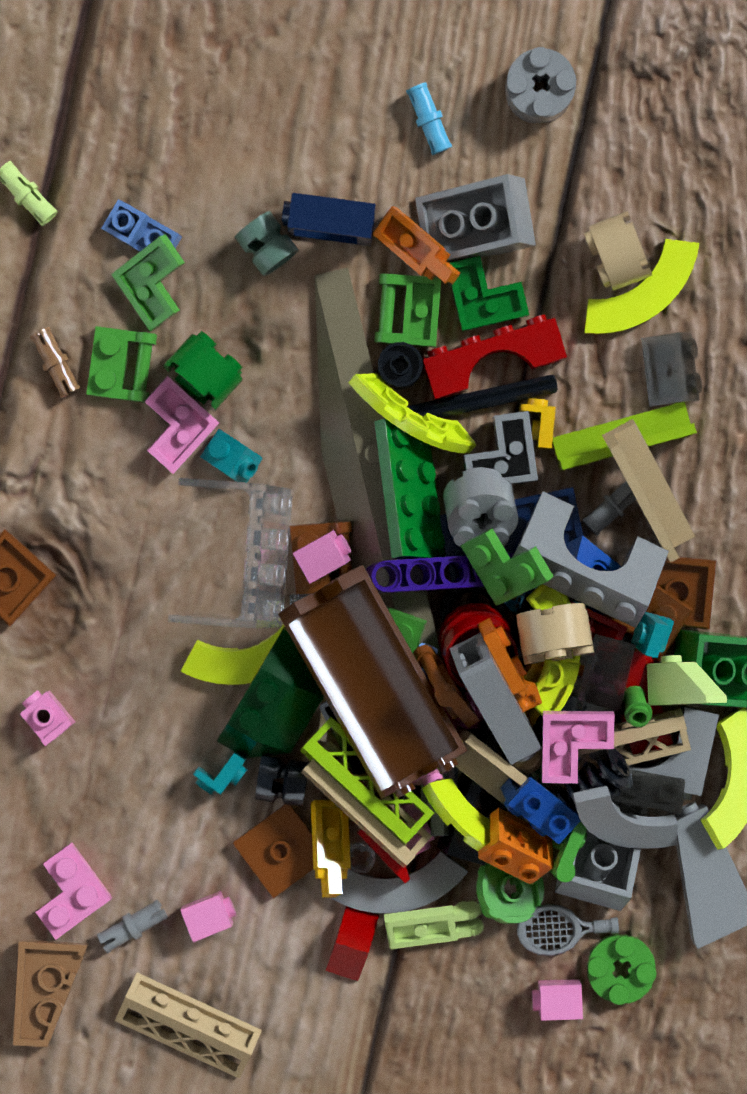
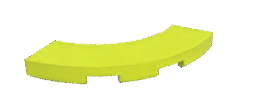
M665 239L660 258L652 271L653 276L646 278L640 285L622 295L607 299H588L584 334L599 335L625 331L650 320L674 300L686 284L693 270L700 243Z
M377 373L355 374L348 382L380 415L418 440L455 453H471L476 447V442L458 420H448L430 413L422 416L407 407L408 401L387 385Z
M543 584L538 586L526 598V601L534 610H544L552 608V606L571 604L567 595ZM572 651L573 658L559 661L547 659L544 661L541 675L536 683L542 703L533 707L542 717L543 711H561L567 703L577 680L581 655L573 656Z
M283 624L273 635L259 644L244 649L222 648L197 640L180 672L193 678L216 684L238 685L251 683L285 626Z
M746 707L736 709L719 721L716 727L724 749L725 765L728 767L725 788L721 789L720 795L712 809L700 820L717 850L728 846L747 823Z
M452 778L431 782L422 788L423 793L438 816L447 826L452 824L464 836L463 841L479 851L490 842V820L478 812L466 800Z

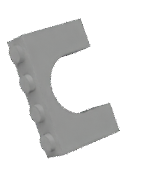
M542 492L529 517L513 557L536 546L554 576L543 585L636 628L649 607L669 551L637 536L621 568L614 571H600L587 567L569 552L564 541V530L574 506L546 492Z
M580 684L579 690L581 692L579 696L587 703L586 711L614 710L617 694L613 695L612 691L608 689ZM681 706L691 750L665 756L656 763L647 766L629 765V769L632 773L633 782H638L637 789L657 793L658 788L661 787L672 790L671 796L691 800L692 794L702 796L719 715L709 711ZM679 731L675 732L672 745L682 743ZM608 749L592 752L589 755L594 760L599 755L605 756L608 760L610 759L607 753Z

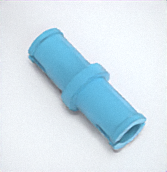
M425 82L406 90V93L409 95L418 117L416 124L418 127H422L430 146L431 154L435 155L453 146L441 122L442 112L441 110L437 111L428 90V85Z

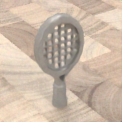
M554 904L536 907L534 913L531 914L533 916L525 922L518 923L517 927L520 943L528 951L542 956L564 954L574 948L580 938L587 933L599 934L609 932L619 934L618 917L585 922L578 918L572 910ZM546 911H551V915H546ZM552 911H557L558 915H553ZM539 912H544V916H539ZM565 916V921H560V917ZM551 917V922H546V918ZM553 917H558V922H553ZM537 918L538 923H532V919ZM539 918H544V922L539 923ZM565 923L566 928H560V924ZM567 923H572V927L567 928ZM546 924H551L552 929H547ZM553 924H558L559 928L554 929ZM533 925H538V930H533ZM540 925H545V929L540 930ZM526 926H531V930L526 931ZM561 930H566V935H561ZM568 930H573V934L568 935ZM547 931H552V936H547ZM554 931H559V935L554 936ZM531 932L532 937H527L526 933ZM533 932H538L539 937H533ZM540 932H545V936H540ZM559 937L560 942H555L554 938ZM561 937H566V942H561ZM546 938V943H541V939ZM547 938H552L553 943H548ZM534 939H539V943L534 944ZM560 944V948L555 949V945ZM546 945V949H541V946ZM548 945H553V949L549 950Z

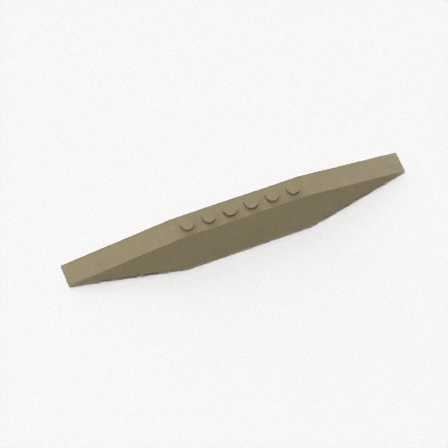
M347 267L315 275L321 452L338 521H352V532H349L352 570L361 565L366 570L373 563L402 559H392L377 448L374 421L384 419V417L374 410L348 383L355 374L374 372ZM414 566L410 571V577L417 585L422 582L423 576L421 569ZM379 568L376 572V580L379 585L385 587L389 582V574L383 568ZM426 591L380 594L386 606L427 621L420 643L429 644L437 648V655L442 660ZM458 769V783H459V780H460V777H461V774H462V771H460L459 769Z

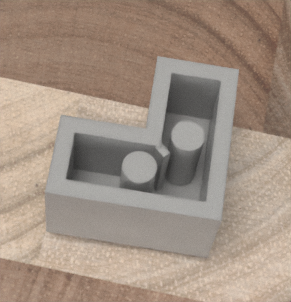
M529 411L493 416L497 450L464 455L465 471L478 467L491 468L502 473V477L507 481L509 480L511 485L537 481L538 475Z

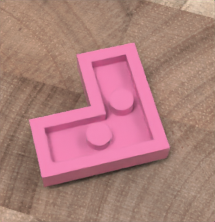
M168 376L144 401L170 424L147 451L174 474L215 429L219 422Z
M543 711L542 783L578 784V749H614V711Z
M70 843L43 863L63 892L35 913L55 940H57L113 898L73 843Z

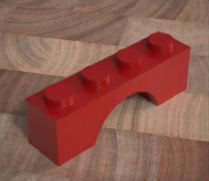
M543 314L526 320L527 326L514 330L513 325H508L493 330L494 337L482 341L480 335L461 340V347L448 351L447 346H442L427 351L428 358L423 359L422 362L434 400L467 391L470 374L474 366L484 357L494 353L516 355L524 360L532 370L565 360L567 354L556 319L551 318L547 320L546 315Z

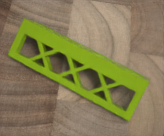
M685 401L553 437L552 445L559 470L563 471L613 457L602 435L631 419L635 421L648 447L696 434L695 424L690 423Z
M330 717L302 747L300 752L310 761L313 759L394 836L406 845L431 818L434 812L412 791L404 795L407 798L405 800L397 799L395 794L394 800H379L374 795L373 783L369 776H353L348 771L347 756H357L355 751H347V743L351 747L352 745L340 724ZM330 728L342 738V752H328L318 743L320 738ZM342 756L343 765L340 764L334 757ZM368 780V789L360 781ZM399 804H413L423 813L411 828L400 819ZM386 805H394V813Z

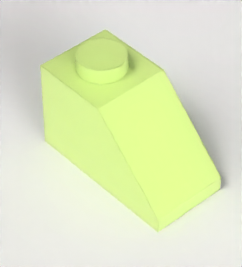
M682 655L661 656V663L647 664L648 704L650 706L727 703L726 694L696 662H682Z

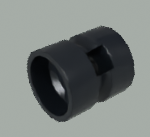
M395 342L388 345L381 352L378 359V374L391 388L405 390L412 387L420 378L423 369L422 357L413 345L405 342Z
M262 755L255 800L274 803L277 798H281L284 804L303 807L307 778L301 772L309 762L290 760L287 764H283L281 758ZM274 778H284L283 784L275 782Z

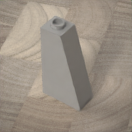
M481 632L451 647L450 651L459 676L510 765L531 759L537 751L542 749L541 744L526 714L523 713L488 649Z
M694 801L677 809L679 815L675 816L678 823L676 849L690 937L695 947L699 949L747 926V890L727 848L717 850L700 820L709 812L707 806L703 803L697 806Z

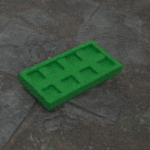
M385 418L374 421L392 559L445 557V539L442 534L440 503L437 497L436 471L433 466L431 445L409 435Z

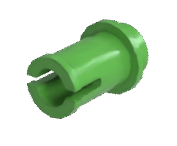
M630 686L623 692V701L626 706L624 716L629 724L635 727H643L651 720L652 708L646 703L644 690L639 686Z

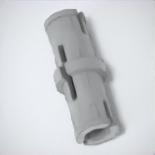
M155 900L152 904L133 915L130 913L124 915L121 922L98 933L97 937L100 943L105 945L103 946L104 950L109 953L132 938L137 940L142 937V932L168 919L164 908L162 910L160 908L162 906L161 903Z

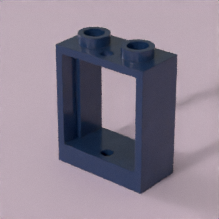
M292 193L291 202L284 201L282 222L283 226H287L289 236L371 247L376 204Z

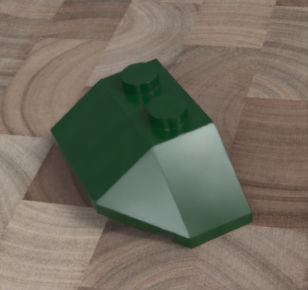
M285 627L282 629L217 739V742L234 752L236 751L244 758L290 753L324 698Z

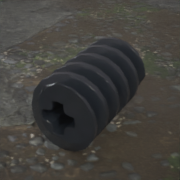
M615 748L607 750L610 760L603 755L597 756L596 760L599 768L591 762L586 764L588 776L582 770H578V784L564 783L566 790L560 785H556L554 787L555 796L578 813L573 799V793L607 786L611 798H617L622 793V790L630 789L633 786L632 773L625 759Z

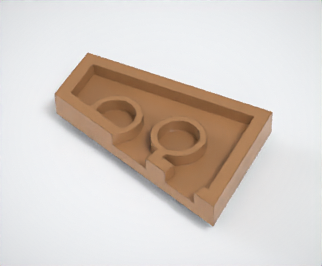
M19 941L13 1045L48 1047L88 948V943Z

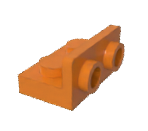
M498 807L490 814V842L478 851V858L528 884H533L553 869L552 839L547 835L545 837L539 835L528 822Z

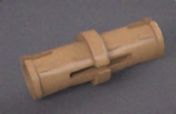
M50 327L40 330L39 334L36 332L31 335L30 338L33 340L44 362L42 367L45 372L49 371L60 393V397L65 398L71 395V392L79 391L81 387L76 382L67 364L69 358L66 354H62Z

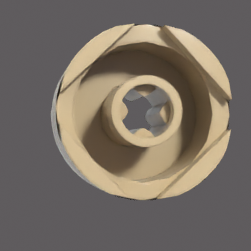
M628 211L590 225V231L584 233L592 255L596 256L599 254L602 260V264L596 267L605 288L612 286L613 291L653 276L650 267L642 268L648 265L633 223L625 224L626 221L631 220Z
M584 603L552 606L549 609H536L516 614L524 665L544 662L547 659L552 661L573 658L572 651L573 656L594 653L588 613Z

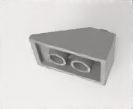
M506 174L415 198L420 227L450 254L447 260L448 263L477 256L485 257L504 254L536 246L525 178Z
M619 795L617 798H611L612 802L620 808L621 813L629 817L633 815L648 816L650 803ZM587 830L586 842L578 850L573 862L576 871L574 878L566 883L557 880L555 893L621 911L632 897L641 849L627 848L605 842Z

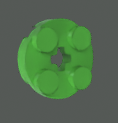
M485 863V866H480L478 870L476 884L477 898L481 911L485 917L494 919L502 924H516L529 920L533 916L531 914L534 913L536 907H539L543 901V878L541 877L533 884H528ZM508 879L511 885L516 886V892L511 893V898L508 897L504 890Z
M611 934L602 938L593 946L588 957L587 977L592 988L601 998L616 1005L632 1003L641 999L651 989L657 975L652 952L642 940L631 935ZM619 960L622 964L627 961L630 963L631 966L627 969L629 974L626 977L622 975L615 977L612 974L616 969L614 966L615 961Z

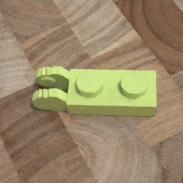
M469 900V902H458L454 907L450 905L384 914L389 948L398 949L458 941V938L479 935L484 929L482 920L476 918L481 915V906L477 901Z

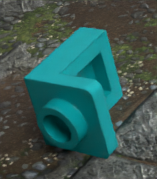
M221 429L217 430L200 456L243 486L255 475L258 465L262 461L260 455Z
M645 612L634 629L631 644L645 656L658 658L659 652L665 651L674 621L668 617Z
M235 751L216 778L198 766L193 773L198 778L195 783L211 795L214 791L221 795L229 783L236 786L248 770L242 766L247 758H244Z

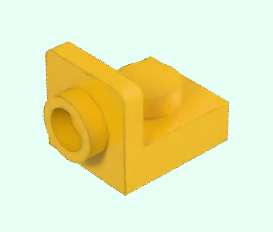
M528 398L527 404H520L519 412L529 411L530 414H539V420H532V439L537 441L536 449L550 450L552 449L556 407L548 406V400Z

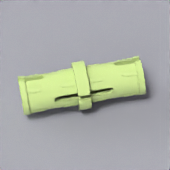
M11 161L5 163L0 168V182L14 195V201L19 206L23 205L41 226L46 225L56 216L58 211L38 191L39 187L34 182L30 183Z

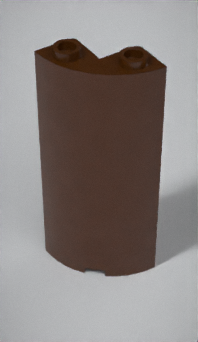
M363 565L337 577L320 590L292 603L278 613L381 799L392 793L398 799L415 789L413 781L435 769H438L439 773L442 774L459 764L456 757L468 750L443 706L438 704L433 688Z

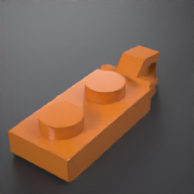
M391 206L372 233L421 276H426L430 280L437 276L444 283L449 282L453 284L461 274L447 262L450 254L445 251V248L395 206Z
M490 618L480 622L478 627L523 713L540 705L542 701L536 684L522 677L527 673L518 655L511 658L506 647L511 645V642L503 627L500 626L495 629Z

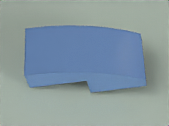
M120 199L117 200L101 228L139 252L159 236L165 234L175 249L182 239V236L177 232L153 220L145 213Z

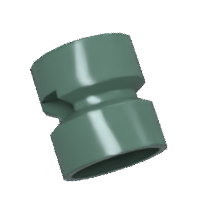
M270 211L254 219L235 236V239L245 253H253L252 262L263 277L277 270L299 251L287 234H280L281 225Z

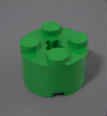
M201 331L197 336L191 334L163 366L168 373L174 368L175 372L179 374L175 380L203 405L208 400L212 402L210 410L215 412L243 381L241 377V369L243 367L229 354L225 357L220 355L214 348L217 344Z

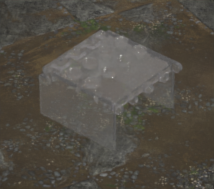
M179 478L178 485L211 491L248 493L250 496L248 510L250 521L247 524L245 550L247 552V559H245L244 595H242L241 615L237 617L212 614L168 615V622L244 628L281 627L283 622L278 613L284 610L285 596H287L286 580L288 562L290 561V555H288L290 526L293 522L291 521L295 490L267 484Z

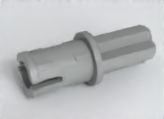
M627 481L609 497L605 495L603 497L605 501L583 519V522L596 536L617 516L623 517V511L636 500Z

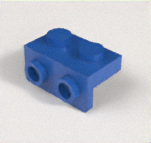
M532 777L527 778L521 786L509 778L500 787L505 798L504 805L511 813L517 817L522 815L539 835L543 837L547 835L558 844L581 821L578 813Z

